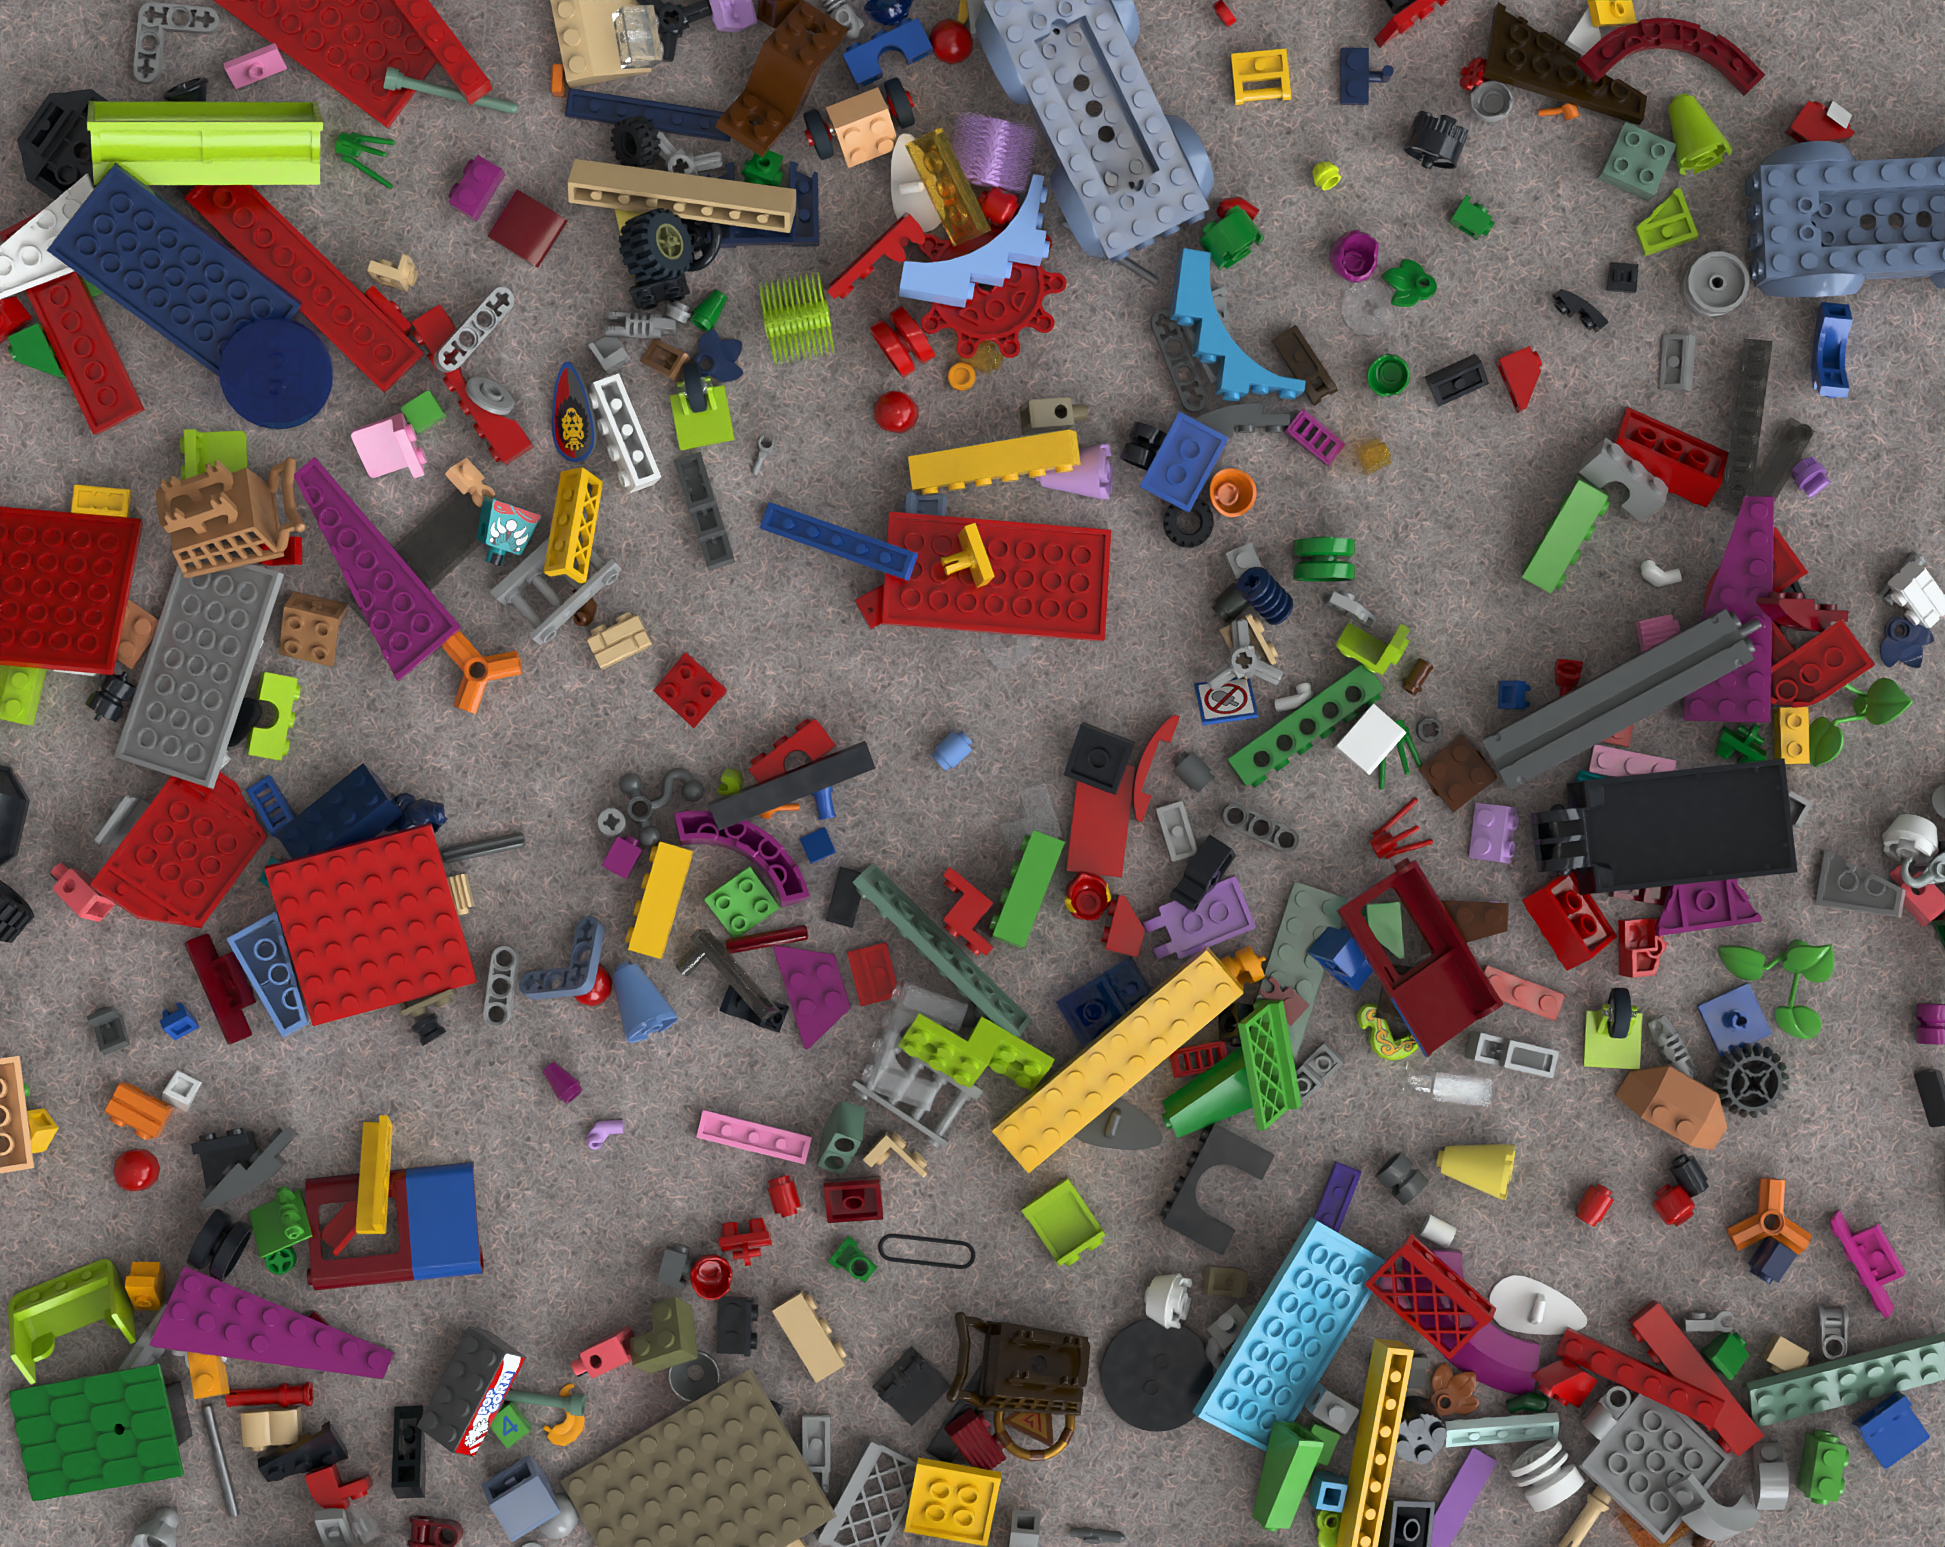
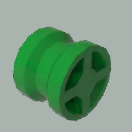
M290 1246L265 1257L267 1269L276 1275L287 1273L297 1262V1255Z

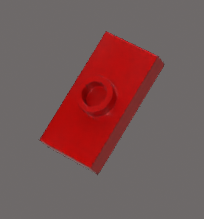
M374 285L367 289L365 296L401 332L408 336L412 325L401 314L399 306L392 300L388 301Z

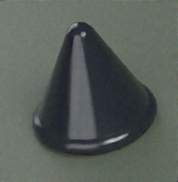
M199 77L181 83L166 91L163 98L167 101H206L208 79Z

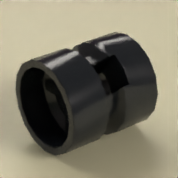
M1135 421L1129 434L1131 442L1125 444L1120 459L1148 471L1156 456V452L1159 450L1167 434L1155 427ZM1142 442H1147L1148 447L1142 446Z

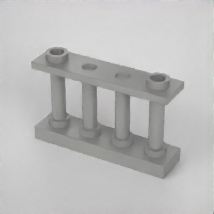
M579 531L578 539L580 545L582 546L583 539ZM548 538L493 588L490 593L504 606L507 603L514 604L535 628L529 636L541 645L543 642L550 641L556 635V630L605 585L612 584L618 578V573L622 568L613 559L605 564L591 550L589 563L596 569L597 573L586 583H578L568 575L563 574L568 582L577 590L564 602L541 577V572L544 570ZM528 584H533L556 609L545 621L521 597V591Z
M889 1028L883 1037L887 1040L885 1044L887 1048L863 1083L855 1079L852 1084L856 1087L854 1093L866 1101L871 1097L925 1133L924 1139L938 1148L941 1144L946 1147L949 1140L944 1138L943 1134L965 1101H969L971 1097L977 1100L983 1089L976 1084H973L971 1088L960 1085L943 1072L936 1071L926 1062L911 1056L908 1060L910 1064L888 1097L884 1098L872 1089L896 1053L905 1052L902 1048L898 1047L903 1036ZM926 1066L934 1072L932 1075L933 1080L912 1112L908 1114L896 1106L919 1069L923 1070ZM950 1082L957 1087L955 1091L957 1095L932 1130L919 1120L942 1085Z

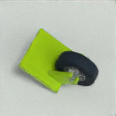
M697 361L683 364L684 381L677 382L679 394L669 395L680 451L734 441L735 437L725 385L713 387L710 376L702 377Z
M1612 988L1608 1004H1602L1601 1009L1598 1011L1586 1010L1584 1067L1640 1069L1643 1013H1636L1637 1006L1631 1005L1628 989Z

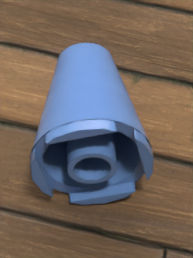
M628 961L615 968L616 972L612 975L624 1035L629 1043L649 1038L648 1034L657 1030L660 1033L677 1022L678 1017L675 1010L638 964H631Z

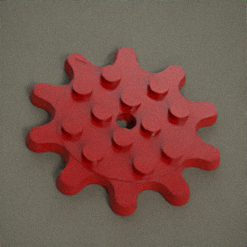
M961 209L956 211L953 216L955 234L952 238L942 240L933 234H925V241L923 245L919 244V248L930 258L931 262L948 261L970 254L987 245L1002 233L1009 224L1002 228L994 224L982 227L975 222L970 211ZM1046 234L1045 241H1050V247H1049V250H1050L1051 247H1052V240H1051V238ZM1013 262L1010 279L1004 278L1003 287L994 286L988 292L978 287L977 282H972L975 283L972 300H966L965 308L932 302L931 310L921 320V328L928 334H935L943 328L953 329L958 335L956 350L962 358H972L976 354L980 343L987 340L995 342L1004 357L1014 358L1020 352L1018 334L1023 328L1031 327L1040 333H1048L1053 329L1054 318L1043 309L1042 300L1048 294H1057L1064 291L1067 284L1066 278L1060 273L1045 271L1041 264L1040 266Z

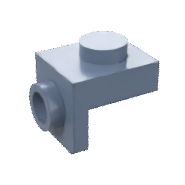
M907 491L906 500L902 504L903 513L946 516L947 496L944 494L917 495L913 491Z

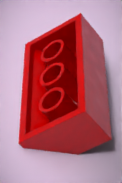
M1629 407L1626 408L1611 441L1618 444L1633 460L1639 461L1654 477L1660 478L1669 488V493L1679 495L1689 502L1699 504L1705 508L1708 507L1722 483L1729 452Z

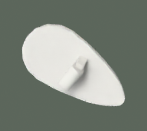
M904 133L898 137L891 160L893 210L897 219L905 212L909 213L921 226L923 232L926 233L935 229L944 220L947 212L946 197L927 152L911 134Z
M1512 1275L1503 1278L1494 1286L1489 1297V1302L1497 1308L1493 1318L1500 1326L1511 1331L1527 1334L1561 1335L1565 1334L1567 1327L1577 1331L1584 1328L1587 1324V1317L1571 1299L1553 1288L1526 1276Z

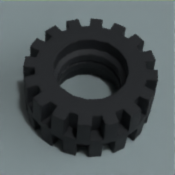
M642 116L630 117L617 122L614 125L615 128L611 131L613 136L610 137V140L614 144L612 151L616 152L615 158L621 160L620 164L641 168L655 163V160L659 157L657 153L661 151V148L658 147V144H661L656 136L659 134L657 129H653L654 124L648 122V118Z
M1196 499L1190 510L1196 513L1200 519L1199 529L1192 534L1181 532L1177 526V518L1184 510L1173 504L1166 510L1163 527L1166 536L1172 543L1180 547L1193 548L1205 542L1212 533L1214 516L1210 507L1201 499Z

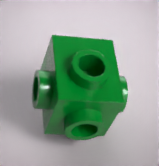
M769 150L763 157L754 153L752 159H746L743 165L741 175L745 176L744 182L779 187L784 175L781 172L784 156Z

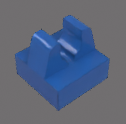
M1499 681L1498 709H1524L1529 707L1530 702L1525 701V691H1531V686L1527 685L1526 681Z
M181 1002L176 1003L178 1011L171 1014L165 1009L162 1012L163 1019L159 1020L162 1029L174 1040L199 1028L196 1018Z

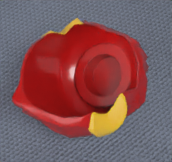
M1077 873L1074 879L1066 886L1064 897L1066 908L1074 918L1086 921L1097 920L1110 905L1111 894L1109 885L1102 877L1094 873Z

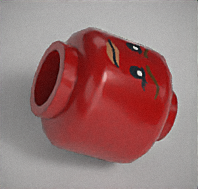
M1000 186L998 188L992 187L989 191L984 190L977 202V205L980 206V217L1001 228L1010 224L1021 208V205L1018 204V197Z

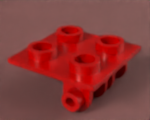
M687 652L683 654L653 690L693 728L699 724L716 702L727 693L725 686L721 685L711 673H708Z

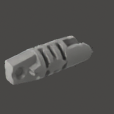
M606 311L605 318L607 320L626 322V327H604V335L661 339V335H676L677 323L675 319L662 318L663 315L657 313Z
M1661 1015L1651 1020L1648 1026L1660 1054H1662L1664 1061L1667 1063L1666 1065H1670L1694 1079L1697 1071L1690 1058L1691 1055L1687 1052V1048L1684 1046L1682 1039H1680L1679 1033L1666 1015Z

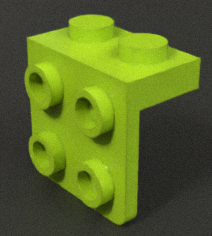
M183 430L184 437H180V451L182 454H185V465L181 466L182 480L207 472L205 464L210 463L211 466L215 467V461L217 460L231 473L248 468L247 435L245 432Z
M1348 623L1335 645L1346 657L1355 658L1363 663L1364 667L1369 671L1378 672L1383 676L1390 663L1396 665L1403 655L1405 648L1410 640L1406 639L1410 629L1400 624L1386 645L1358 627Z

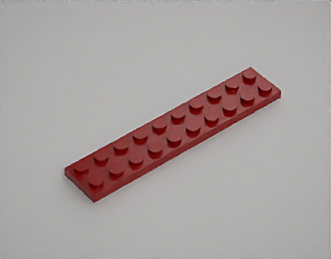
M196 185L184 197L247 261L299 299L302 305L298 310L384 394L424 355L396 325L252 185Z

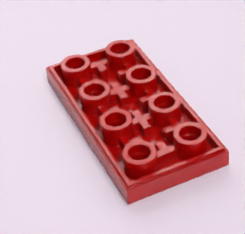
M1127 765L1116 795L1077 781L1066 871L1089 872L1096 875L1122 878L1135 766Z

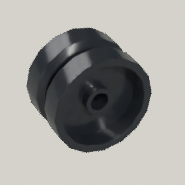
M216 1209L199 1232L188 1255L187 1264L201 1270L210 1263L209 1276L221 1282L225 1281L248 1244L253 1227L240 1220L230 1228L231 1215Z

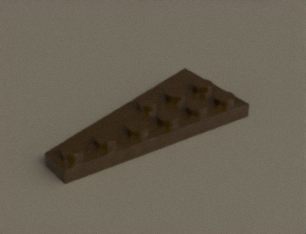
M1499 2L1497 3L1493 14L1483 77L1630 123L1641 124L1644 120L1646 95L1620 79L1614 80L1606 74L1595 83L1576 64L1580 59V53L1547 32H1538L1527 25L1528 20L1521 16L1516 18L1505 11L1506 6Z

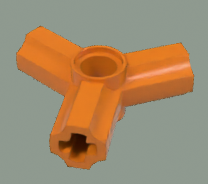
M461 631L452 635L442 645V648L464 672L453 704L454 707L477 714L488 681L522 675V665L518 651L483 657ZM477 663H482L485 667V673L480 678H475L472 674V668Z
M1759 1178L1757 1213L1726 1228L1727 1235L1737 1251L1767 1236H1771L1797 1255H1800L1810 1243L1812 1234L1783 1216L1784 1179ZM1773 1214L1775 1216V1224L1770 1228H1766L1764 1219L1767 1215Z

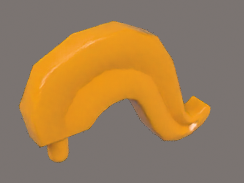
M568 1383L563 1386L559 1396L567 1397V1395H571L570 1389L575 1387L574 1384ZM565 1411L566 1419L564 1422L555 1424L553 1428H550L548 1425L543 1427L549 1433L547 1438L552 1444L566 1446L575 1441L583 1431L585 1423L584 1414L582 1417L570 1415V1412Z

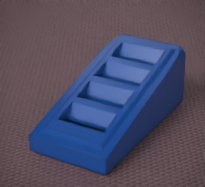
M268 775L246 789L271 836L279 839L275 833L297 816L273 778ZM267 788L271 789V792L260 799L258 798L257 794ZM275 797L277 801L266 808L263 806V804ZM281 807L282 811L271 818L269 814ZM284 818H287L286 820H284V821L281 822L280 824L275 825L276 823H278L279 821L283 820Z

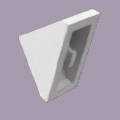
M1589 7L1564 43L1580 53V57L1585 55L1601 40L1599 27H1593Z

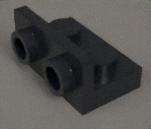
M722 1296L719 1299L718 1354H744V1356L750 1357L752 1349L757 1350V1333L752 1332V1322L758 1321V1304H753V1297Z

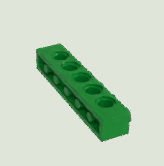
M1362 663L1227 758L1226 761L1245 787L1251 784L1255 788L1268 779L1265 776L1268 771L1274 768L1278 772L1290 763L1288 757L1297 752L1300 756L1312 748L1311 741L1316 737L1320 736L1323 740L1336 730L1333 725L1340 720L1347 723L1359 713L1356 709L1364 703L1369 707L1382 697L1379 693L1384 688L1373 672L1366 669ZM1348 687H1354L1358 690L1359 698L1356 702H1349L1346 699L1345 691ZM1325 703H1331L1336 707L1334 718L1329 719L1323 715L1322 707ZM1303 719L1310 720L1314 725L1313 732L1310 735L1303 734L1299 729V724ZM1280 735L1289 737L1291 741V746L1287 751H1281L1276 745V740ZM1258 751H1262L1268 756V763L1264 767L1256 766L1253 761L1254 754Z

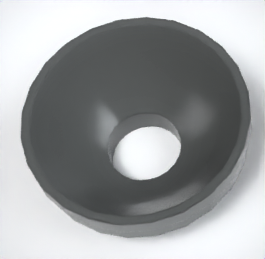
M697 1350V1359L672 1366L669 1370V1383L672 1390L678 1397L689 1402H694L716 1389L720 1381V1371L716 1361L711 1355L701 1350ZM692 1365L701 1366L704 1370L703 1378L698 1381L691 1380L687 1374L688 1368Z

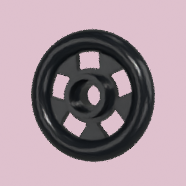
M681 218L682 224L685 223L687 225V232L692 237L691 245L694 246V252H691L693 261L689 263L690 268L688 272L704 269L717 256L722 242L720 223L703 221L702 226L695 224L696 220ZM711 231L710 243H706V232ZM702 251L703 256L695 260L694 253Z

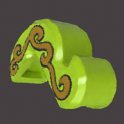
M1368 1002L1360 1005L1355 1014L1357 1025L1361 1029H1366L1367 1026H1370L1368 1042L1370 1048L1377 1056L1391 1061L1403 1059L1417 1050L1418 1044L1411 1033L1393 1040L1380 1006Z

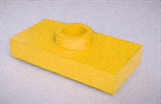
M1587 0L1593 27H1620L1637 23L1632 0Z
M74 485L71 512L129 518L132 491L130 489Z

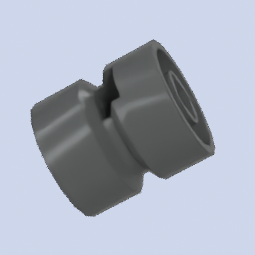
M1399 1152L1377 1172L1375 1177L1386 1188L1391 1187L1393 1189L1392 1195L1402 1205H1405L1425 1188L1429 1180L1418 1169L1413 1170L1411 1168L1412 1162L1402 1152Z

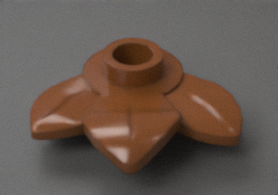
M1442 1363L1435 1370L1431 1378L1434 1392L1431 1395L1430 1402L1435 1406L1440 1416H1449L1454 1412L1466 1415L1477 1409L1480 1401L1472 1395L1477 1384L1475 1372L1468 1371L1454 1375L1446 1363ZM1444 1397L1450 1400L1447 1407L1440 1406V1400Z

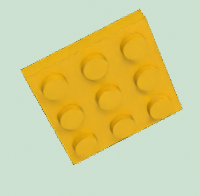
M918 1457L904 1532L987 1547L1002 1472Z

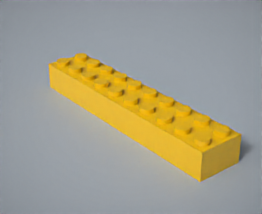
M1206 945L995 1122L992 1132L1029 1174L1244 993L1243 986Z

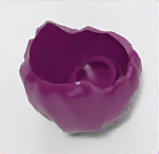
M1359 230L1345 232L1331 245L1329 261L1332 269L1336 274L1349 282L1359 283L1365 281L1371 276L1377 266L1379 244L1368 233L1360 232Z

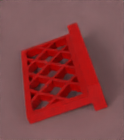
M1411 1233L1403 1241L1402 1245L1364 1284L1449 1360L1483 1326H1486L1493 1319L1497 1309ZM1402 1255L1410 1262L1411 1271H1396L1395 1261ZM1379 1277H1392L1393 1290H1383L1375 1281ZM1396 1277H1411L1412 1290H1397ZM1416 1277H1427L1432 1282V1290H1417ZM1398 1296H1413L1414 1308H1403L1398 1302ZM1418 1296H1433L1434 1309L1419 1308ZM1438 1296H1448L1451 1298L1454 1309H1439ZM1419 1315H1435L1436 1327H1425L1422 1325ZM1439 1315H1454L1455 1327H1440ZM1459 1315H1470L1477 1323L1473 1327H1460ZM1441 1333L1456 1334L1457 1343L1450 1349L1441 1341Z

